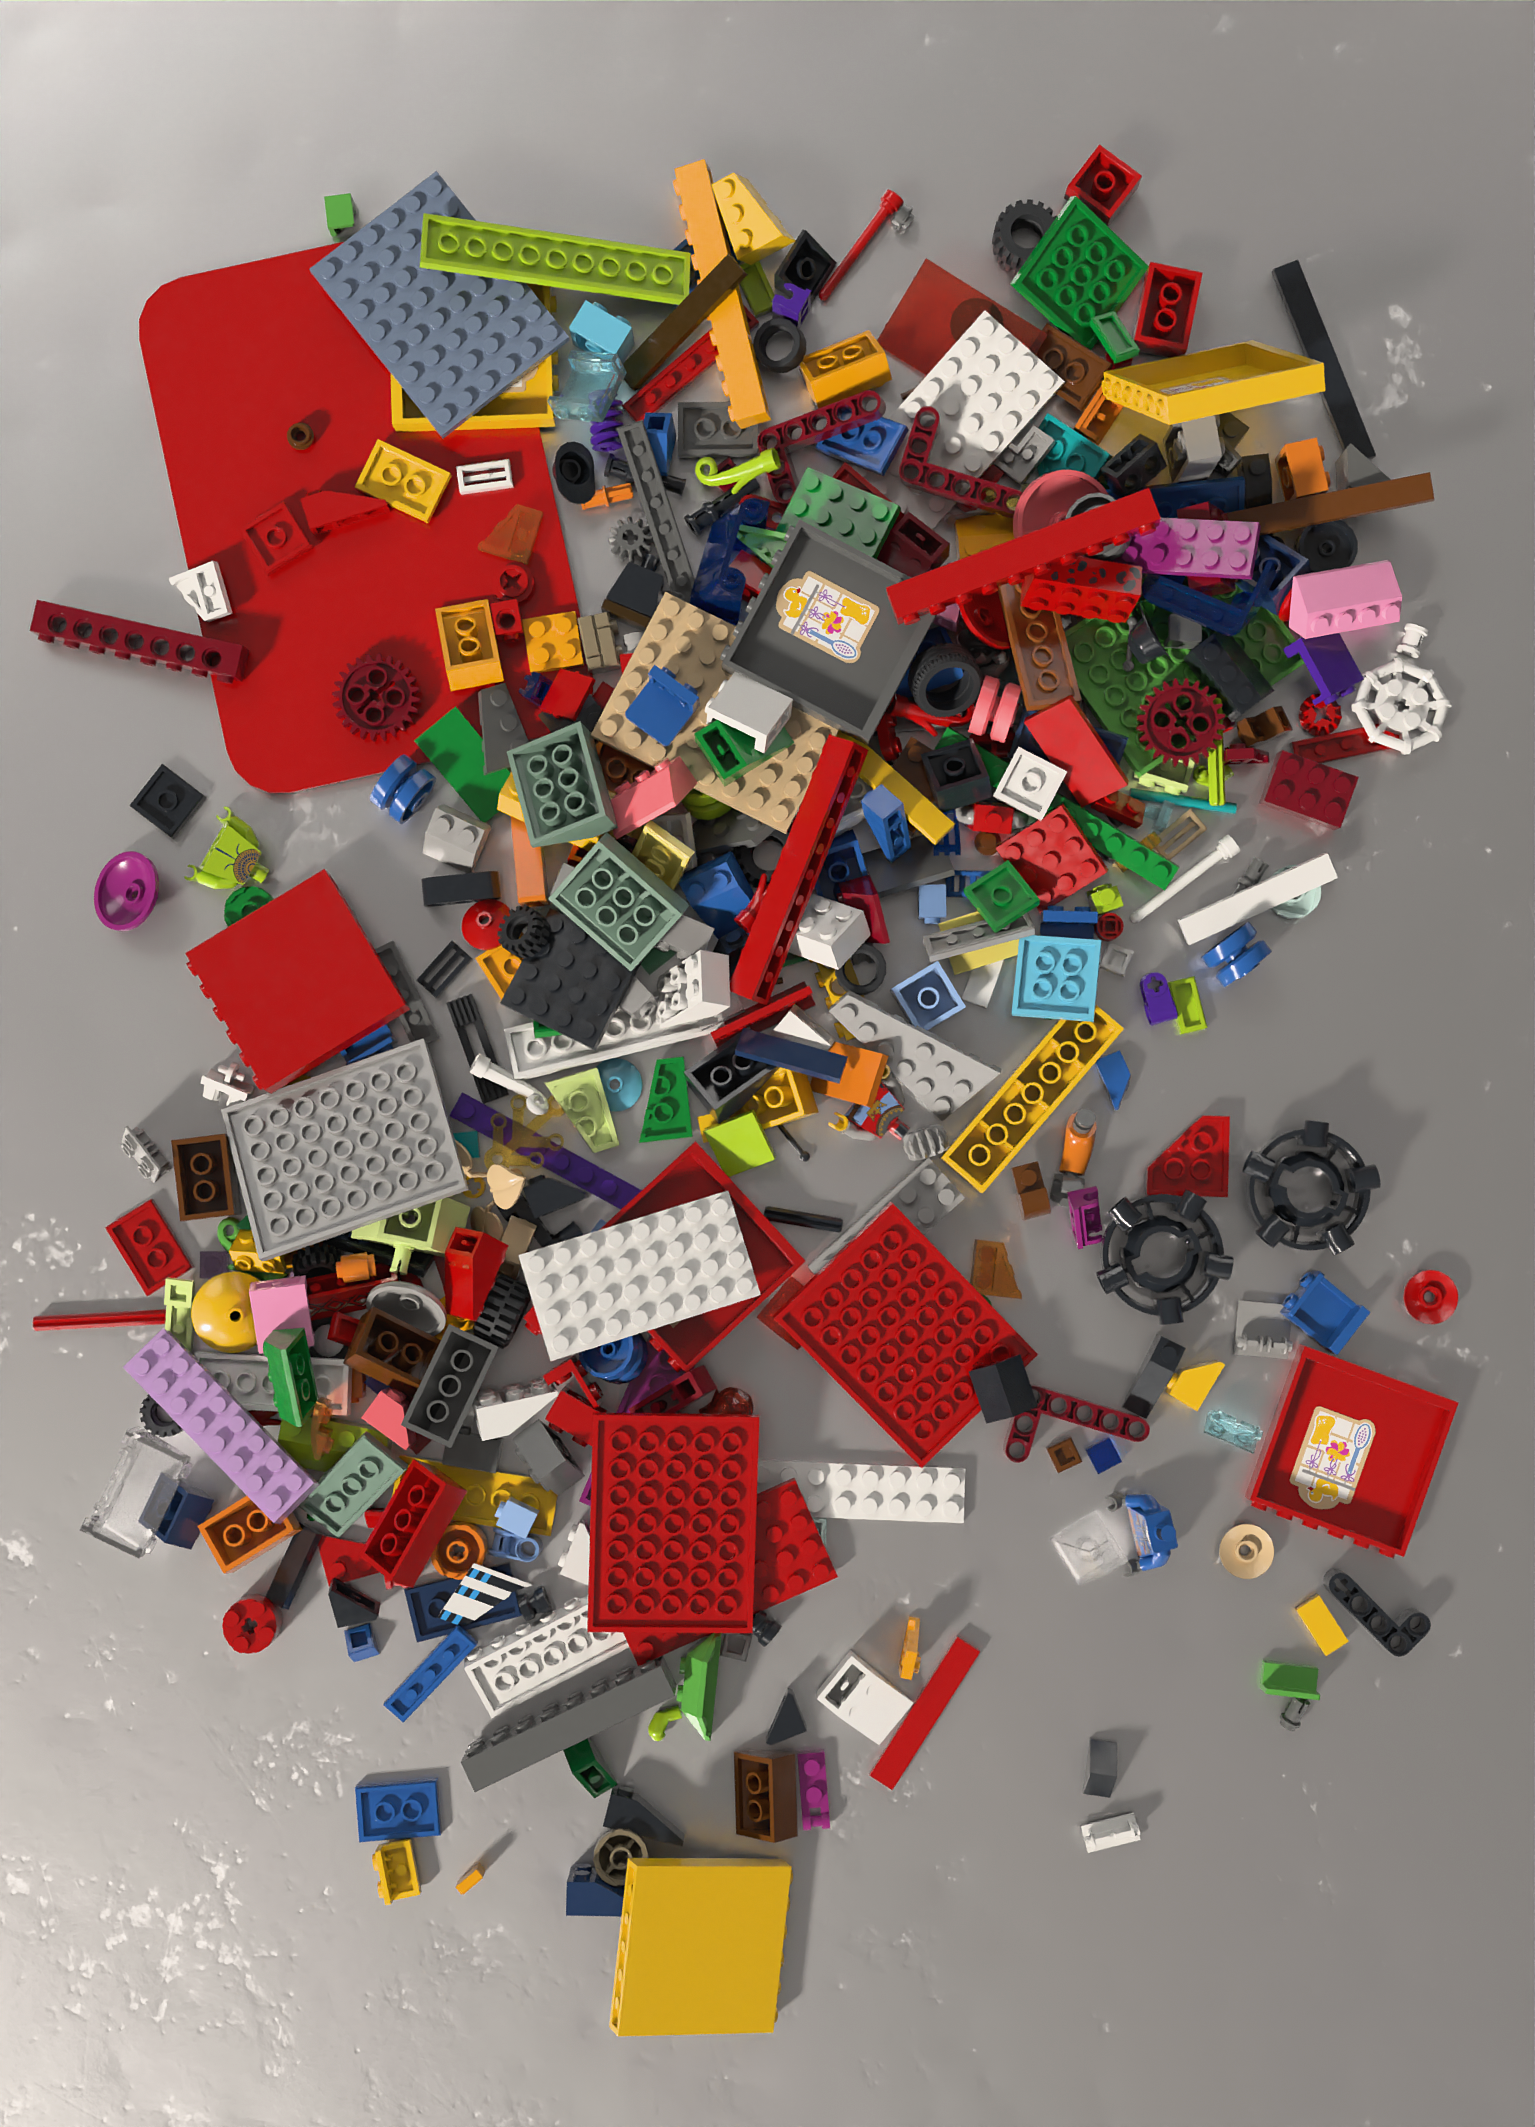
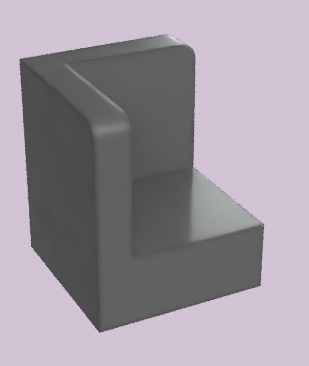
M1171 614L1168 617V637L1163 642L1164 648L1194 649L1202 642V615Z

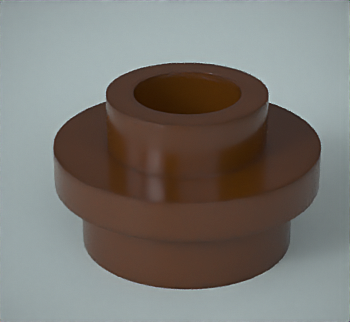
M295 423L287 432V440L293 448L305 450L312 445L314 433L309 425ZM300 433L306 435L302 441L297 440V436Z

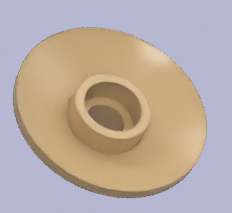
M1240 1524L1228 1530L1223 1536L1219 1547V1555L1223 1566L1232 1575L1242 1579H1252L1259 1577L1269 1569L1274 1558V1546L1269 1535L1260 1527L1252 1524ZM1244 1545L1249 1546V1552L1246 1555L1240 1552L1241 1547Z

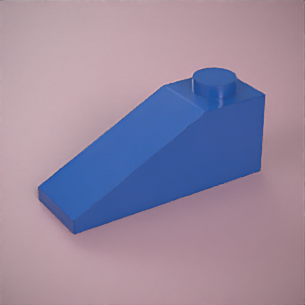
M880 784L876 789L866 793L861 800L864 816L887 860L893 863L911 848L903 802Z

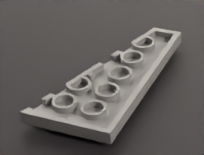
M850 990L829 1009V1012L868 1050L889 1056L886 1064L889 1066L890 1071L941 1121L945 1120L1001 1073V1068L993 1064L991 1066L979 1060L980 1057L961 1051L955 1047V1044L918 1025L915 1027L903 1021L904 1018L896 1014H889L880 1009L877 1004Z

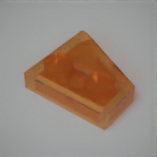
M975 1239L970 1284L981 1295L1022 1299V1293L1017 1287L1014 1278L1015 1274L1012 1265L1008 1261V1254L1003 1242Z

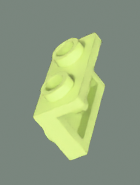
M1168 759L1165 765L1160 763L1140 778L1134 773L1133 778L1139 779L1138 784L1151 788H1154L1155 784L1165 787L1164 792L1179 796L1180 792L1185 793L1188 791V783L1195 763L1189 759L1188 766L1184 767L1182 760H1179L1177 766L1173 767L1172 759Z

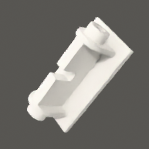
M1134 1812L1081 1825L1088 1853L1141 1840Z

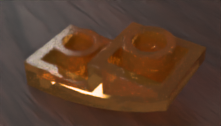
M324 1397L316 1401L311 1423V1445L314 1459L320 1460L325 1453L330 1454L335 1441L334 1438H331L333 1429L323 1426L324 1424L328 1425L333 1413V1409L329 1408L332 1400Z

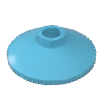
M611 1058L602 1061L596 1066L610 1111H623L637 1102L642 1092V1078L638 1069L632 1063L621 1058ZM614 1079L620 1082V1087L616 1090L610 1087V1082Z

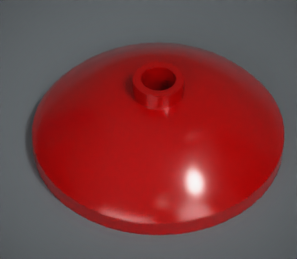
M998 591L986 596L983 593L972 597V601L959 606L966 626L978 640L996 649L1011 648Z

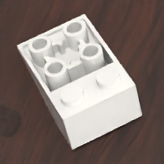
M699 950L658 977V1016L660 1017V1027L665 1028L715 1016L731 1007L729 955Z
M537 1378L531 1380L529 1385L510 1384L504 1386L502 1391L483 1390L478 1392L472 1405L477 1430L482 1441L510 1435L558 1396V1391L553 1383L548 1385L544 1378Z
M851 1650L816 1692L817 1699L878 1745L883 1742L914 1703Z

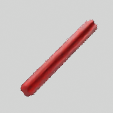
M166 1310L35 1316L33 1318V1329L35 1331L159 1325L166 1323Z

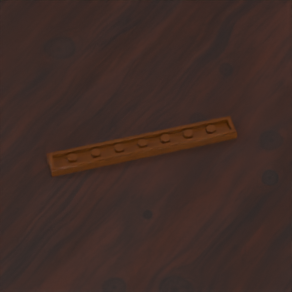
M1428 472L1226 514L1229 521L1259 522L1261 525L1259 536L1432 502L1434 501L1431 474Z

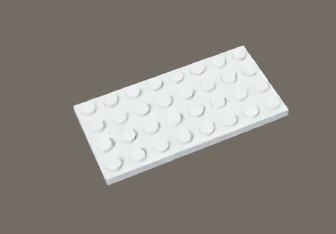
M984 311L889 418L906 425L909 431L884 477L850 463L848 465L889 500L899 505L904 515L909 511L934 530L958 502L909 488L901 482L899 476L900 464L918 410L925 406H931L938 411L940 416L939 430L928 463L980 478L1064 385V381L988 312ZM926 415L921 418L920 423L925 427H930L935 423V419L930 415ZM922 441L915 442L912 446L916 453H922L927 448V445ZM909 467L904 472V476L908 479H914L919 474V471L914 467ZM934 475L929 482L932 486L939 487L944 484L945 480L940 475ZM959 483L955 490L958 494L965 495L970 490V486L967 483Z
M729 1191L518 1255L550 1361L761 1295Z

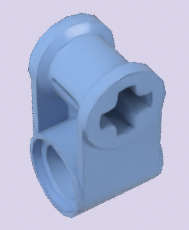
M493 1527L495 1535L492 1548L489 1549L488 1554L499 1558L531 1562L541 1554L543 1543L534 1534H528L527 1538L524 1539L503 1528ZM526 1541L532 1542L536 1548L535 1554L529 1555L525 1553L523 1543Z

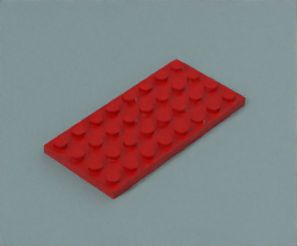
M795 1478L757 1494L753 1615L757 1614L760 1610H766L838 1577ZM623 1632L638 1666L711 1634Z

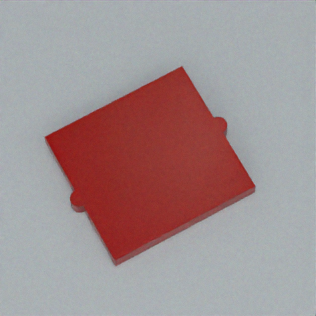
M560 668L539 709L552 714L557 719L562 717L575 722L596 680L582 675L579 671L572 672Z

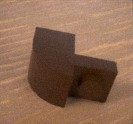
M1282 706L1272 707L1255 717L1244 718L1238 721L1236 726L1238 736L1246 744V748H1256L1293 730Z
M1038 1161L1011 1168L1022 1220L1050 1214L1048 1193L1044 1186Z

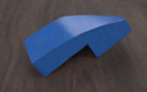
M1120 1050L1099 1058L1095 1062L1114 1110L1119 1109L1131 1078Z

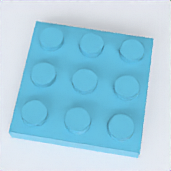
M1037 935L1020 938L1012 1016L1094 1022L1102 941Z

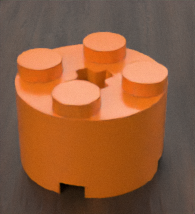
M462 1521L449 1523L430 1557L434 1568L440 1574L449 1578L463 1579L474 1563L482 1566L488 1556L487 1537L483 1530L474 1523ZM457 1544L459 1547L463 1546L465 1548L463 1555L460 1552H454Z

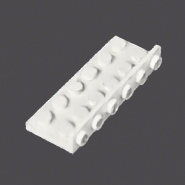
M588 1595L580 1599L576 1597L567 1601L564 1607L554 1612L552 1610L542 1614L539 1620L531 1624L527 1622L520 1625L514 1633L508 1636H498L487 1647L473 1649L464 1659V1669L491 1718L629 1648L623 1632H587Z

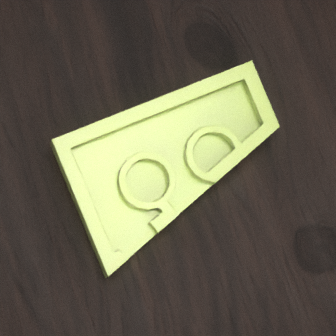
M591 1068L545 1082L547 1088L593 1153L619 1145L598 1068Z

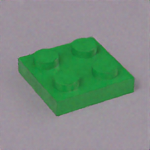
M1008 860L964 888L966 897L995 933L1040 904V899Z

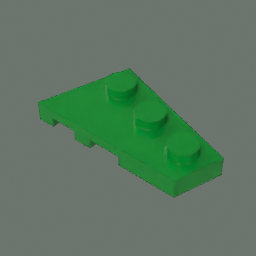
M684 1056L657 1059L639 1143L693 1137L688 1087L684 1071H686Z

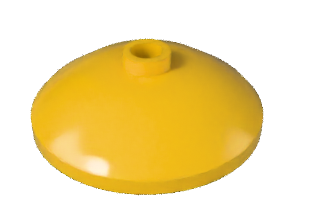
M232 1271L218 1274L200 1287L192 1303L191 1318L196 1333L205 1344L217 1351L226 1353L243 1352L257 1345L249 1289L252 1282H259V1279L244 1272ZM233 1311L240 1313L239 1318L236 1320L230 1318V1314Z

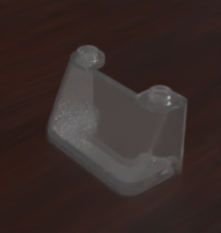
M139 1426L126 1431L122 1443L126 1444L127 1447L121 1448L119 1452L121 1457L100 1501L95 1503L93 1507L95 1510L91 1518L86 1517L80 1528V1531L137 1558H141L145 1553L150 1554L157 1543V1538L154 1537L182 1478H187L193 1466L190 1463V1456Z

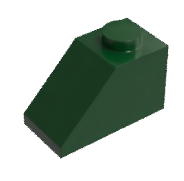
M590 1738L563 1750L572 1774L593 1798L618 1785L600 1751Z

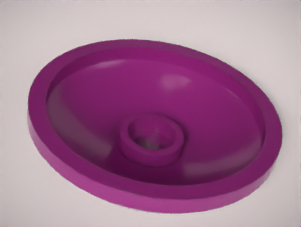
M128 851L116 855L102 869L95 886L94 906L98 918L106 927L116 931H129L141 925L149 917L159 895V877L153 862L143 854Z

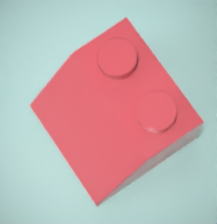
M387 1387L379 1392L361 1418L400 1447L407 1450L417 1441L414 1431L401 1426L411 1402L406 1400L408 1395L394 1388Z

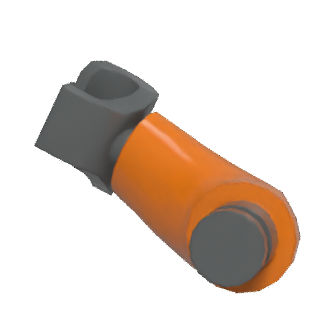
M1081 1109L1072 1114L1066 1125L1065 1142L1059 1172L1064 1174H1055L1050 1193V1199L1058 1202L1060 1206L1069 1207L1067 1192L1084 1189L1085 1179L1078 1176L1085 1175L1092 1155L1097 1128L1096 1116L1090 1109Z

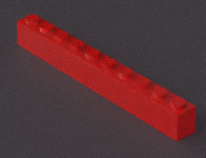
M1147 488L886 587V593L898 625L902 623L911 625L918 622L920 616L925 614L937 615L947 609L946 606L957 603L958 606L964 605L972 601V597L983 593L986 596L997 592L999 586L1007 583L1010 586L1019 584L1025 580L1026 576L1034 573L1036 576L1043 575L1049 572L1052 566L1060 563L1062 566L1072 564L1078 560V556L1086 553L1088 556L1096 555L1104 550L1103 547L1113 543L1114 546L1122 545L1128 542L1131 536L1139 533L1141 536L1151 534L1157 530L1156 527L1159 526L1161 517L1150 489Z
M828 735L797 816L792 823L785 846L782 848L775 871L771 876L765 896L761 901L756 919L751 926L746 944L741 951L736 969L731 976V992L767 1006L869 750L857 743Z

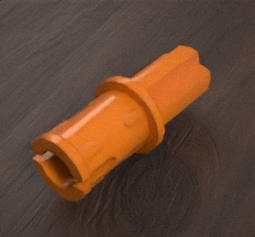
M630 483L607 488L604 485L602 489L595 490V494L590 501L581 504L582 509L586 510L602 505L610 507V503L632 499L634 495Z

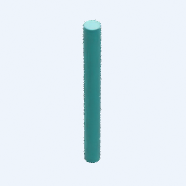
M1130 788L1129 796L1142 801L1233 814L1236 813L1237 803L1226 802L1222 806H1211L1209 799L1177 796Z

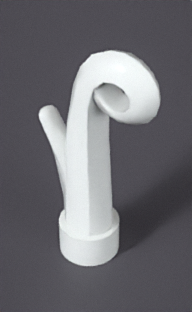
M480 1053L476 1056L469 1073L479 1078L484 1077L526 1097L527 1107L534 1114L543 1115L548 1112V1101L540 1091L524 1080L514 1079L513 1071L497 1066L490 1062V1058Z

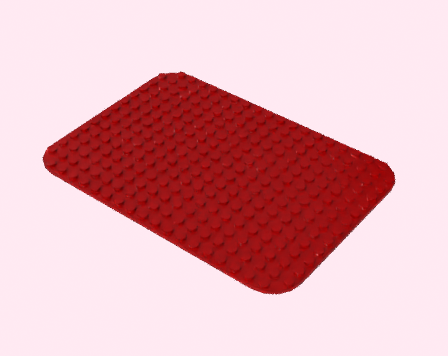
M344 242L177 278L161 285L147 299L139 318V341L188 570H191L211 561L218 562L232 609V614L212 622L204 621L198 614L202 636L243 645L250 650L242 682L233 680V684L218 681L217 676L211 675L226 750L235 771L249 785L268 793H293L384 773L397 758L404 754L414 760L417 765L430 763V759L414 740L455 706L483 739L478 693L483 689L503 683L507 686L528 741L550 734L551 731L538 715L542 712L539 708L559 670L531 674L525 636L519 637V641L504 643L503 640H498L495 633L504 681L451 691L435 609L488 599L493 622L490 604L502 602V600L492 590V574L501 563L514 560L524 563L531 570L534 577L533 590L527 599L519 602L522 619L572 611L576 612L577 619L581 617L539 427L454 430L443 439L437 431L396 432L392 425L391 373L309 270ZM295 423H305L313 430L314 441L305 450L293 448L287 440V432ZM304 433L298 434L297 440H304L306 435ZM378 439L451 473L449 483L429 524L389 505L391 512L314 536L309 528L300 499L306 497V494L313 490H327L371 497L356 490L355 485ZM504 459L510 460L514 488L460 494L456 466ZM505 468L463 473V477L503 472ZM506 478L467 483L464 486L504 481ZM285 501L314 548L268 576L239 531V528ZM506 574L505 576L509 583L506 589L514 587L520 590L517 583L520 578L516 577L513 579ZM506 617L503 619L501 626L510 628L514 625L515 619L513 617ZM578 624L584 666L566 668L565 670L579 671L582 675L593 678V673L588 672ZM380 653L383 661L390 655L393 658V665L400 660L403 663L401 670L407 667L411 670L407 678L415 677L417 679V682L412 687H419L420 692L415 694L414 697L419 698L421 703L413 704V707L419 713L410 714L414 723H404L406 732L398 728L396 729L397 738L391 733H387V741H384L378 735L376 741L373 742L370 734L363 740L360 737V730L353 735L350 732L352 725L346 728L342 725L346 717L339 719L336 716L342 709L333 706V703L339 701V699L334 697L332 692L340 691V688L334 683L335 681L343 682L344 679L339 673L340 671L347 674L350 672L347 667L348 663L356 667L357 657L364 663L366 662L367 654L373 660H376L377 654ZM215 655L211 660V665L217 666L221 661V656ZM375 674L372 678V684H381L385 678L384 674ZM391 682L388 688L393 687L395 682ZM361 690L354 692L351 697L352 702L361 701L364 697V692ZM376 693L372 695L373 699L377 701V703L381 701L379 695H377ZM394 693L391 695L389 703L392 705L399 704L402 700V694ZM366 707L360 709L358 713L361 714ZM381 711L371 712L369 721H379L382 715Z

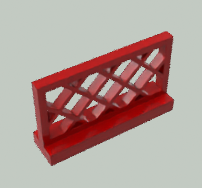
M805 981L770 997L767 1006L757 1003L724 1019L725 1026L711 1032L717 1048L748 1026L753 1031L762 1032L777 1025L795 1004L803 1011L816 1006L812 998L813 992L810 986H807Z

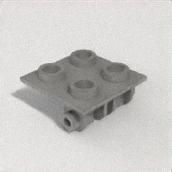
M126 1126L121 1140L123 1151L129 1158H135L139 1164L137 1166L143 1177L146 1179L150 1178L155 1183L159 1173L164 1175L170 1171L169 1162L162 1153L155 1156L160 1151L158 1148L150 1153L148 1152L155 1144L153 1142L149 1143L151 1139L143 1129L140 1130L136 1127L131 1130L129 1126Z
M1238 1300L1234 1354L1288 1359L1289 1352H1292L1293 1342L1290 1341L1291 1321L1280 1313L1284 1306L1282 1304Z

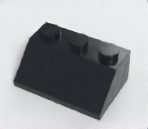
M1226 627L1212 634L1183 658L1203 686L1209 687L1208 692L1210 695L1216 694V698L1222 700V710L1232 723L1275 691Z

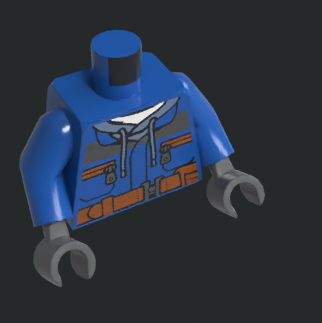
M1117 1491L1107 1496L1105 1499H1112L1115 1503L1107 1507L1109 1511L1114 1512L1124 1505L1127 1506L1138 1558H1140L1139 1561L1131 1558L1120 1563V1565L1128 1564L1130 1567V1572L1123 1574V1576L1136 1575L1141 1569L1146 1571L1164 1566L1171 1555L1170 1550L1178 1548L1176 1530L1173 1526L1169 1509L1160 1505L1149 1494H1127L1125 1497L1121 1492Z

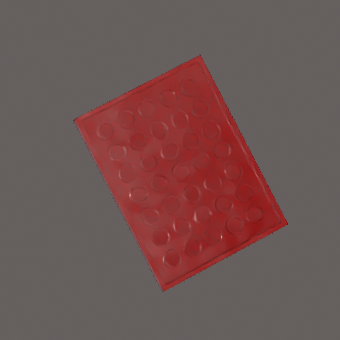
M892 1202L886 1205L773 1315L774 1319L921 1468L981 1411L968 1371L1018 1354L1021 1355L1024 1367H1026L1038 1355Z
M593 1412L587 1632L753 1633L759 1415Z

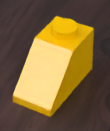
M1213 1360L1181 1368L1177 1373L1174 1372L1165 1392L1198 1411L1225 1364Z

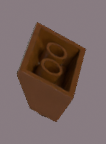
M780 1750L735 1751L736 1834L772 1843L797 1837L795 1753Z

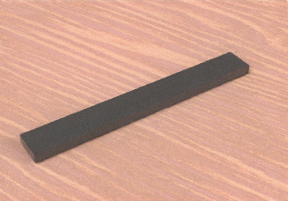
M643 420L617 428L670 591L683 594L685 602L705 611Z

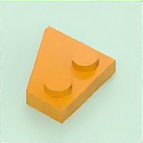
M909 1616L898 1665L900 1677L912 1680L913 1673H918L921 1662L918 1652L920 1618Z

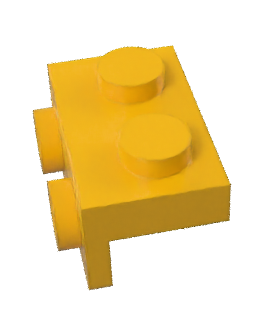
M240 1229L229 1249L235 1269L284 1274L287 1269L283 1259L285 1254L262 1262L258 1257L252 1230Z
M411 1838L379 1844L375 1854L372 1855L374 1870H379L378 1893L380 1898H384L385 1905L392 1904L393 1900L420 1895L422 1891Z

